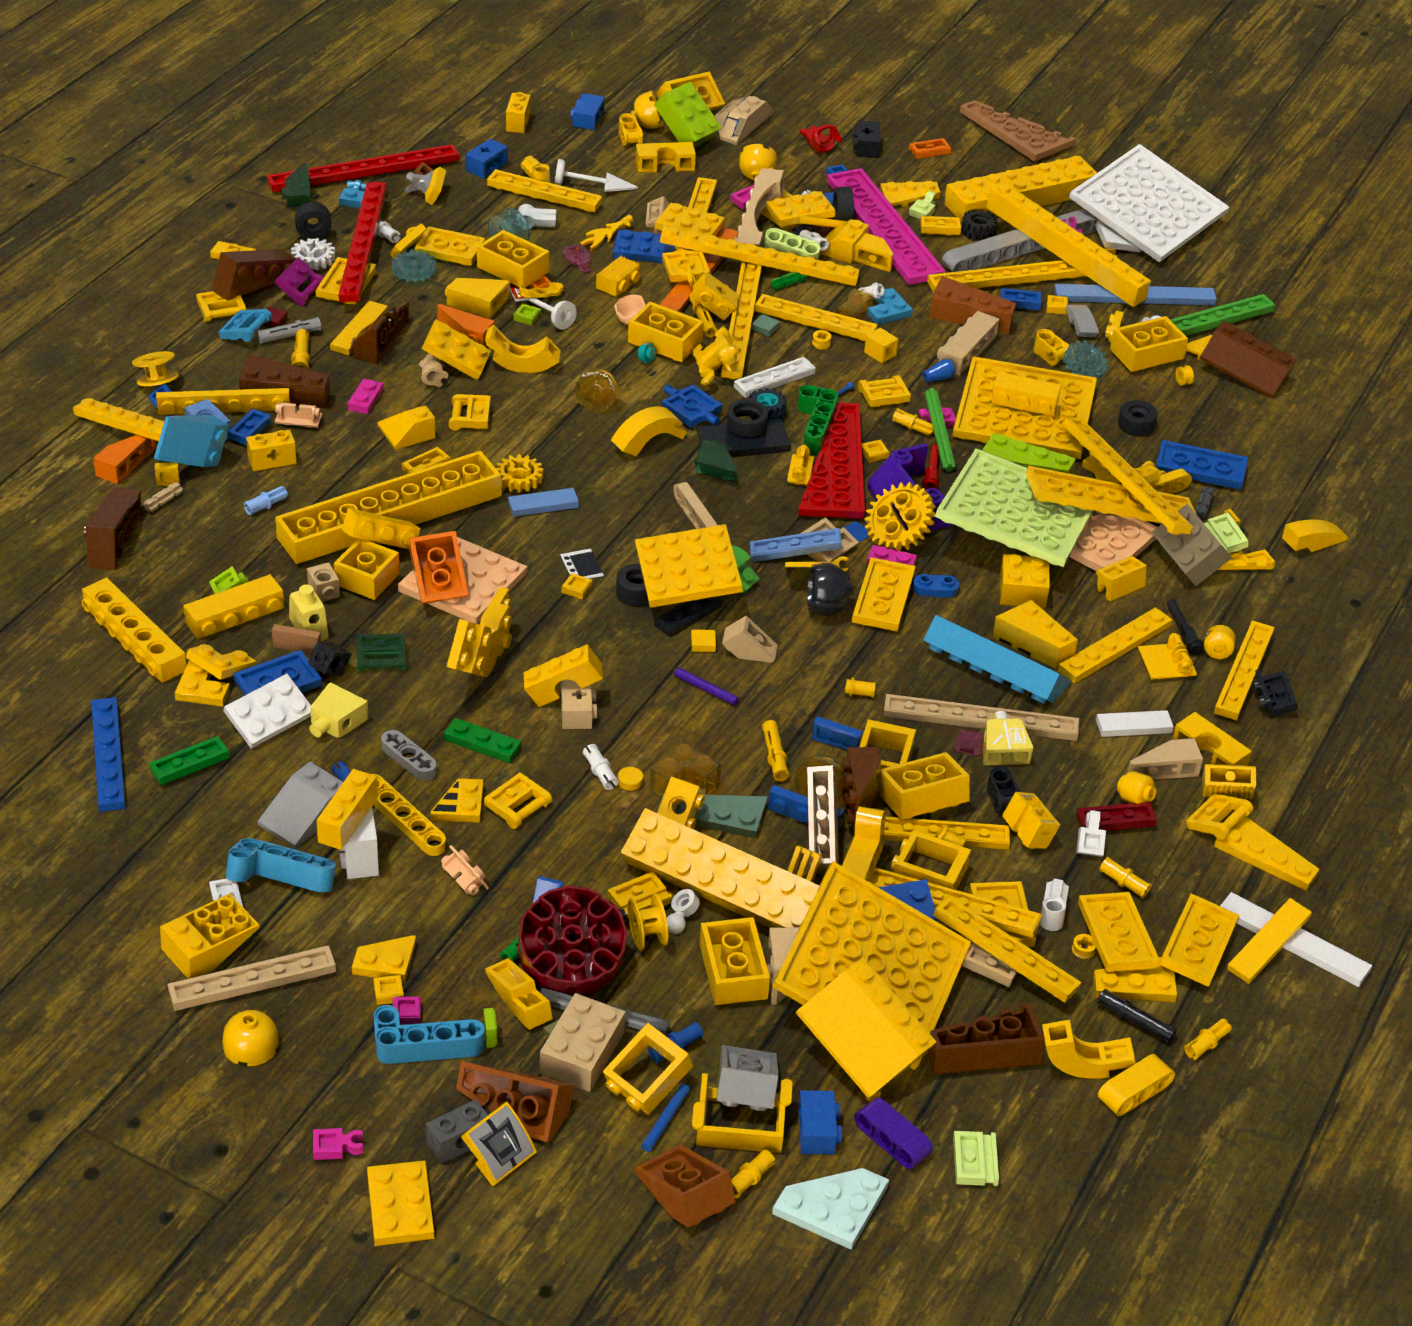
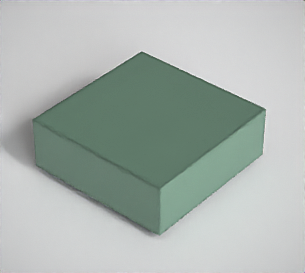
M762 314L752 323L751 330L769 337L780 327V321Z

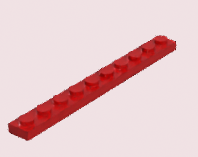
M452 144L267 175V183L272 192H282L287 189H300L311 185L318 186L323 183L340 182L341 180L358 179L365 176H377L383 173H395L400 170H413L422 162L429 167L442 163L449 164L459 161V153Z
M386 182L366 183L338 294L339 302H357L361 299L387 192Z

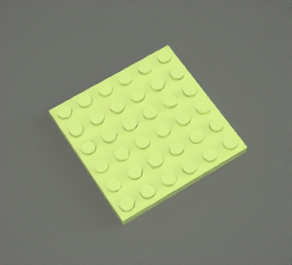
M975 449L938 507L935 517L945 523H952L962 527L966 531L980 534L989 540L1003 543L1009 548H1016L1030 556L1039 557L1053 565L1064 567L1094 510H1082L1079 507L1062 506L1058 503L1042 502L1035 499L1025 473L1026 467Z

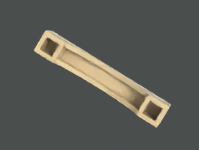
M761 168L759 175L755 176L754 188H751L750 200H747L746 213L742 215V225L738 226V237L734 238L735 241L744 244H754L757 247L764 248L763 232H759L756 226L757 220L766 207L767 201L781 198L785 186L784 170Z

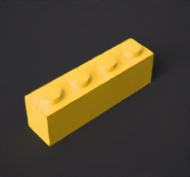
M271 574L185 604V623L195 637L201 639L284 609L283 590Z

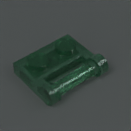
M405 633L357 635V671L376 668L406 670ZM372 657H398L389 659H364Z

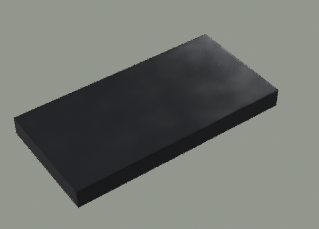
M781 418L768 420L765 432L755 437L735 435L728 429L727 424L697 426V435L706 459L791 451V443Z

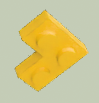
M206 644L188 649L186 656L187 659L220 680L234 676L236 672L256 666V660L249 657L244 651L236 650L232 653L221 655L213 650V647Z
M189 660L175 691V700L223 707L230 692V683L210 681L212 674Z

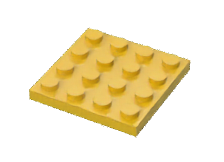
M726 524L635 539L650 608L743 592Z

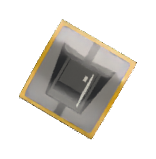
M505 1102L461 1136L478 1159L475 1164L492 1186L496 1185L537 1153L529 1134L508 1102Z

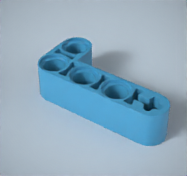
M245 838L228 851L226 878L231 881L243 882L256 874L317 892H329L333 889L336 863L327 858L262 840Z
M383 1005L374 1012L376 1056L382 1063L394 1064L474 1057L480 1055L485 1049V1027L478 1020L470 1019L400 1025L399 1013L395 1007Z

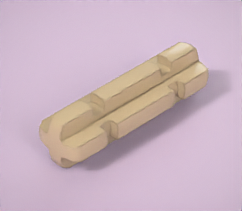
M178 482L172 483L167 489L164 488L153 495L151 499L149 498L144 501L143 506L147 512H153L159 506L161 507L172 500L174 496L180 495L183 489Z

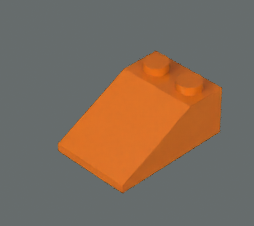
M456 531L409 538V551L422 604L469 597Z

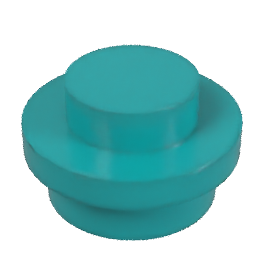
M645 343L639 347L638 358L643 363L650 364L656 357V349L652 343Z

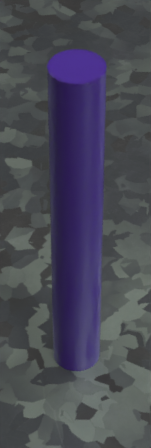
M680 667L675 670L674 676L734 706L738 704V696Z

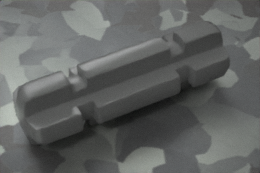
M1205 486L1202 488L1195 508V512L1200 519L1206 517L1214 493L1212 487L1208 488Z

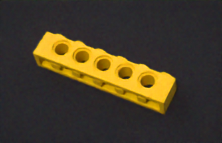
M108 578L82 589L83 599L81 602L85 611L90 612L98 624L107 628L109 634L113 638L116 637L121 642L123 648L129 650L134 655L136 661L142 663L147 668L151 676H155L163 683L184 673L187 666L185 652Z

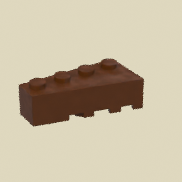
M248 354L239 377L240 390L289 388L290 403L296 404V406L301 404L315 405L316 408H326L330 398L328 374Z
M114 487L109 495H106L105 500L99 505L95 514H92L90 521L85 524L83 535L87 538V562L89 568L116 570V557L121 558L123 543L128 542L131 529H134L142 511L141 490Z
M1031 1003L1021 1005V1009L1011 1011L1010 1008L1002 1010L998 1016L987 1018L985 1015L977 1017L970 1024L960 1022L930 1031V1035L936 1041L928 1050V1058L934 1074L1042 1064L1045 1038Z

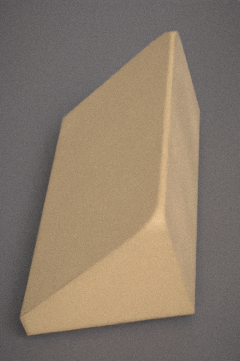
M665 196L647 203L646 227L655 228V221L668 207L669 202Z

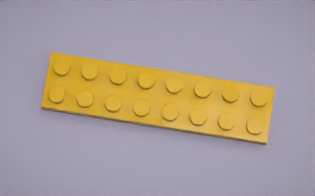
M1028 466L1025 472L1034 497L1039 501H1049L1062 506L1069 505L1079 507L1082 510L1090 509L1103 514L1110 513L1123 518L1130 517L1143 522L1151 521L1162 524L1122 484ZM1157 491L1177 511L1188 504L1195 512L1189 497Z

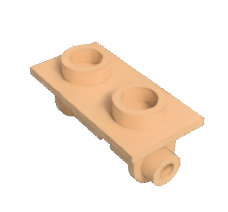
M281 402L276 404L275 412L277 413L275 423L318 428L322 413H320V408H316L315 405L300 404V411L296 410V404Z
M450 845L449 847L453 853L442 858V868L453 879L458 877L455 881L466 894L475 895L481 885L488 890L489 887L483 881L486 875L477 865L472 868L469 865L472 860L463 850L457 852Z

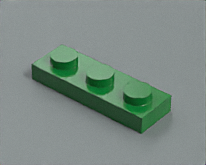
M455 718L444 732L445 741L507 763H511L521 749L522 741L458 718Z
M216 736L148 764L152 775L160 785H163L226 760L230 756L227 747Z

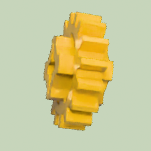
M520 454L517 455V458L510 455L509 460L502 458L501 463L496 464V469L502 475L503 489L509 487L510 492L514 489H517L518 493H521L522 489L529 492L530 487L536 489L537 484H542L543 468L541 463H537L536 458L530 460L528 455L525 458H521Z

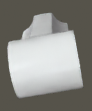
M523 204L518 209L517 225L524 230L531 229L533 226L555 227L556 209H538L530 204Z
M1054 879L1046 884L1040 925L1048 931H1058L1064 923L1069 886L1060 879Z

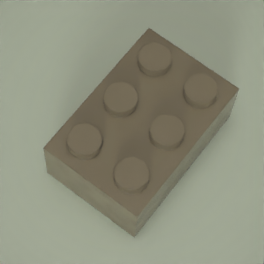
M1186 504L1178 512L1193 526L1190 534H1171L1163 524L1153 530L1152 534L1193 584L1198 586L1232 557L1190 506Z

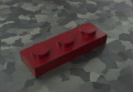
M1150 802L1077 808L1076 813L1080 827L1086 828L1087 812L1090 813V810L1100 812L1099 830L1106 831L1156 827L1157 818Z

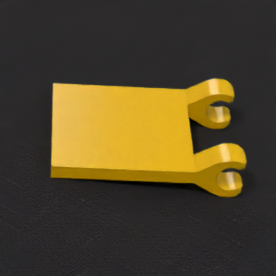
M842 556L832 562H785V568H811L813 564L817 565L820 563H832L839 566L840 561H847L848 558Z

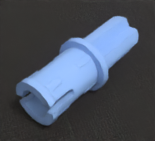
M283 486L267 493L261 492L260 496L245 501L243 503L244 509L248 515H252L265 508L270 509L273 504L286 499L288 492Z

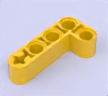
M859 806L855 821V836L842 866L870 882L883 848L886 812L884 810Z

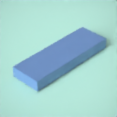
M574 488L508 497V505L513 517L579 508V501Z

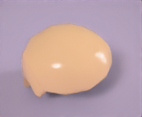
M628 295L619 299L614 307L619 320L622 323L628 324L646 304L642 296Z

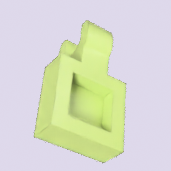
M928 191L924 200L918 199L910 207L909 215L921 219V216H931L935 212L936 201H933L937 193Z

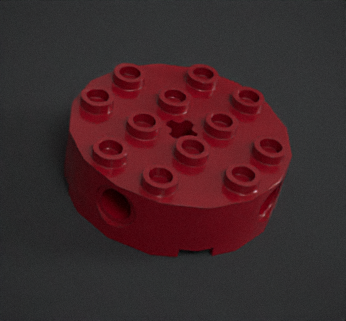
M565 886L548 890L539 896L538 900L531 904L529 909L527 908L521 918L518 955L524 972L540 988H548L570 995L576 993L582 996L598 992L614 980L623 965L627 929L622 913L614 904L612 905L608 900L601 897L600 893L590 888Z

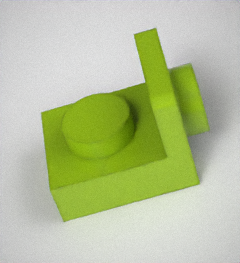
M233 566L209 581L215 594L249 582L243 572L238 573Z

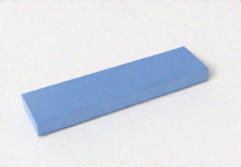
M840 528L750 542L752 562L842 549Z

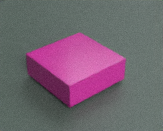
M393 997V1007L398 1010L400 1024H420L421 997Z

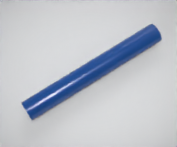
M686 1084L679 1086L642 1143L641 1147L643 1150L651 1152L690 1092L689 1086Z

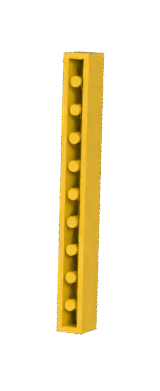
M1005 182L990 188L987 209L1130 306L1134 307L1146 300L1151 283L1150 279Z

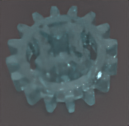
M411 249L409 252L403 251V254L397 253L396 257L392 258V271L394 276H399L400 280L406 278V282H409L410 279L414 282L419 281L418 279L425 281V277L431 278V274H435L436 260H434V256H429L428 252L423 254L422 250L416 252Z
M1076 340L1074 344L1071 343L1066 349L1063 362L1068 363L1066 369H1072V374L1101 379L1109 367L1107 365L1109 359L1104 358L1106 352L1101 353L1100 346L1094 347V342L1087 344V341L1084 340L1081 344L1079 340Z

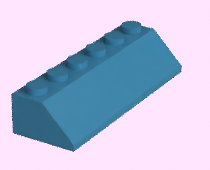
M935 615L923 639L930 644L929 649L939 654L944 650L950 653V659L960 664L965 660L971 663L970 669L981 674L985 670L991 673L989 678L1001 684L1006 680L1012 683L1010 688L1022 694L1027 690L1033 693L1032 699L1043 704L1046 700L1054 703L1071 683V680L937 615Z

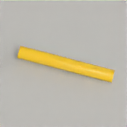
M801 216L800 218L801 224L833 228L847 222Z

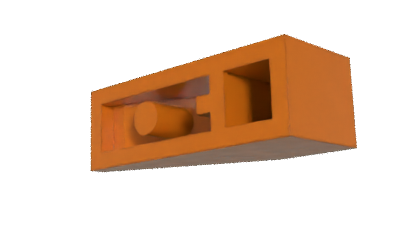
M442 304L437 305V320L466 335L473 341L485 347L488 346L485 342L487 329L495 325V321Z
M135 435L106 446L93 458L95 475L119 484L157 449L156 440Z

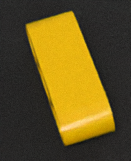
M1151 1054L1108 1080L1100 1088L1098 1097L1117 1116H1122L1168 1087L1175 1077V1072L1157 1055Z

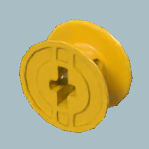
M169 351L145 354L134 359L132 365L144 367L146 375L137 380V384L139 386H156L178 378L179 372L167 370L166 362L171 361L175 354Z
M654 893L652 895L651 908L639 910L635 900L630 898L627 907L629 925L638 950L642 951L644 949L645 936L657 934L661 944L666 946L669 938L668 923L664 906L658 894Z

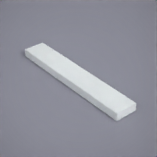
M1232 892L1220 905L1227 910L1239 914L1236 923L1256 934L1274 915ZM1301 928L1283 947L1357 987H1360L1372 968L1371 964Z

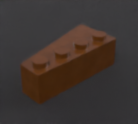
M282 249L221 252L211 291L228 301L239 295L243 296L276 284L274 281L297 258Z

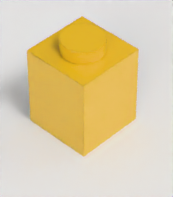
M879 328L866 335L864 352L877 361L884 363L897 356L898 338Z

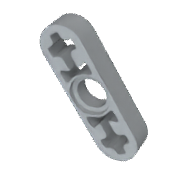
M389 730L383 733L381 736L382 750L403 768L422 781L431 780L436 776L437 766L434 758L397 730ZM405 753L415 754V756L411 758H406L402 755Z

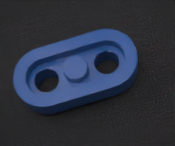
M921 574L914 578L913 591L920 596L950 598L958 594L959 581L951 575Z

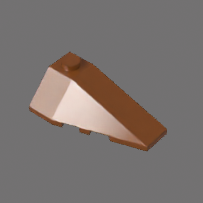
M461 1061L456 1089L471 1100H477L481 1106H484L491 1112L495 1111L505 1102H508L522 1122L530 1138L551 1142L570 1112L575 1085Z

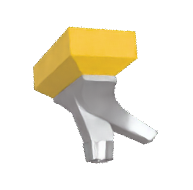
M438 167L425 175L409 172L406 180L412 184L405 188V193L408 194L415 190H422L425 194V201L433 205L442 190L446 170Z

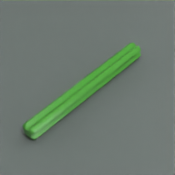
M930 388L925 392L937 448L942 469L950 472V470L955 468L954 458L938 392L934 388Z

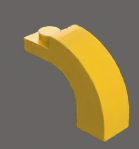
M495 325L487 329L485 342L490 349L494 350L493 360L508 370L522 373H538L559 363L561 350L548 337H545L536 344L522 346L507 339Z
M655 406L643 409L628 418L616 431L611 441L623 452L637 457L644 445L652 437L661 433H669L683 439L687 431L682 427L683 423L665 407Z
M1070 1020L1042 1024L1046 1049L1051 1062L1058 1069L1069 1075L1088 1079L1110 1078V1070L1127 1068L1136 1064L1131 1038L1090 1043L1078 1039L1073 1034Z

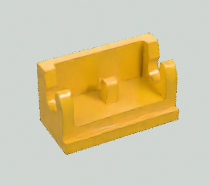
M1129 556L1096 570L1098 575V591H1104L1105 586L1106 599L1111 602L1146 587L1147 565L1135 557Z

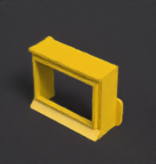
M702 1073L700 1102L694 1104L692 1127L697 1130L696 1146L758 1152L767 1150L770 1153H782L785 1106L791 1104L792 1081L789 1079L781 1080L780 1093L775 1094L774 1107H777L776 1132L705 1126L707 1101H722H717V1088L707 1087L708 1074Z

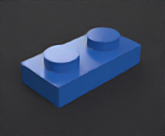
M1001 288L1000 297L1016 303V308L1040 310L1041 292Z
M251 409L228 431L229 439L247 445L246 437L260 434L271 423V415Z

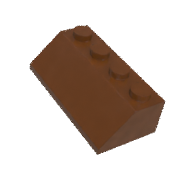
M1223 321L1215 330L1199 358L1270 398L1275 396L1289 378L1297 359L1272 347L1269 343L1257 339L1252 334L1246 333L1226 321Z

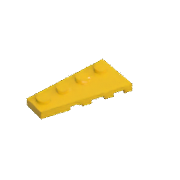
M1243 816L1230 829V833L1225 839L1220 840L1217 838L1214 847L1305 891L1309 889L1318 876L1319 868L1246 816Z

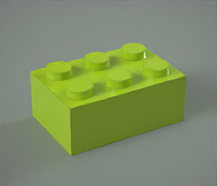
M691 81L664 93L654 104L678 142H693V146L696 147L712 139L722 128Z

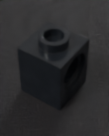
M317 641L308 663L324 674L343 675L352 654L336 643Z

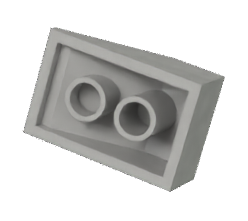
M312 762L307 763L290 777L260 817L258 825L296 849L317 832L316 820L343 782Z
M722 1045L717 1101H722L723 1105L736 1107L738 1104L750 1105L751 1109L757 1111H765L766 1108L773 1109L778 1082L777 1054Z

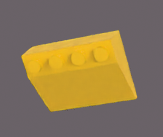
M864 957L846 969L796 1011V1014L868 1099L923 1057L936 1043L934 1038Z

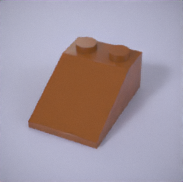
M681 1144L634 1168L635 1174L669 1215L687 1227L698 1225L703 1219L720 1213L726 1207L736 1203L730 1172Z

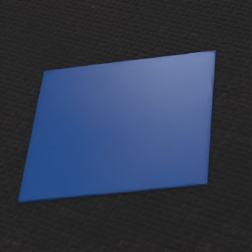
M856 521L844 527L858 542L869 537L865 527Z

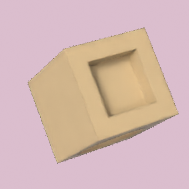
M330 563L307 568L308 585L314 588L321 602L340 597L339 579Z

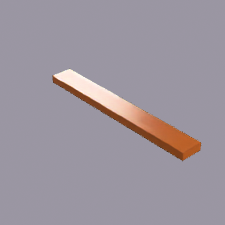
M722 227L716 237L734 240V238L738 237V231ZM703 252L710 274H712L724 257ZM688 281L678 282L660 305L681 313L690 302L689 294L693 291V288L689 286Z

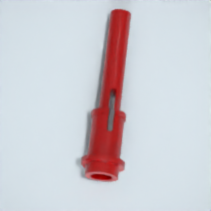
M937 444L931 446L929 465L925 470V478L922 480V487L925 490L930 488L938 489L939 470H937L939 452Z

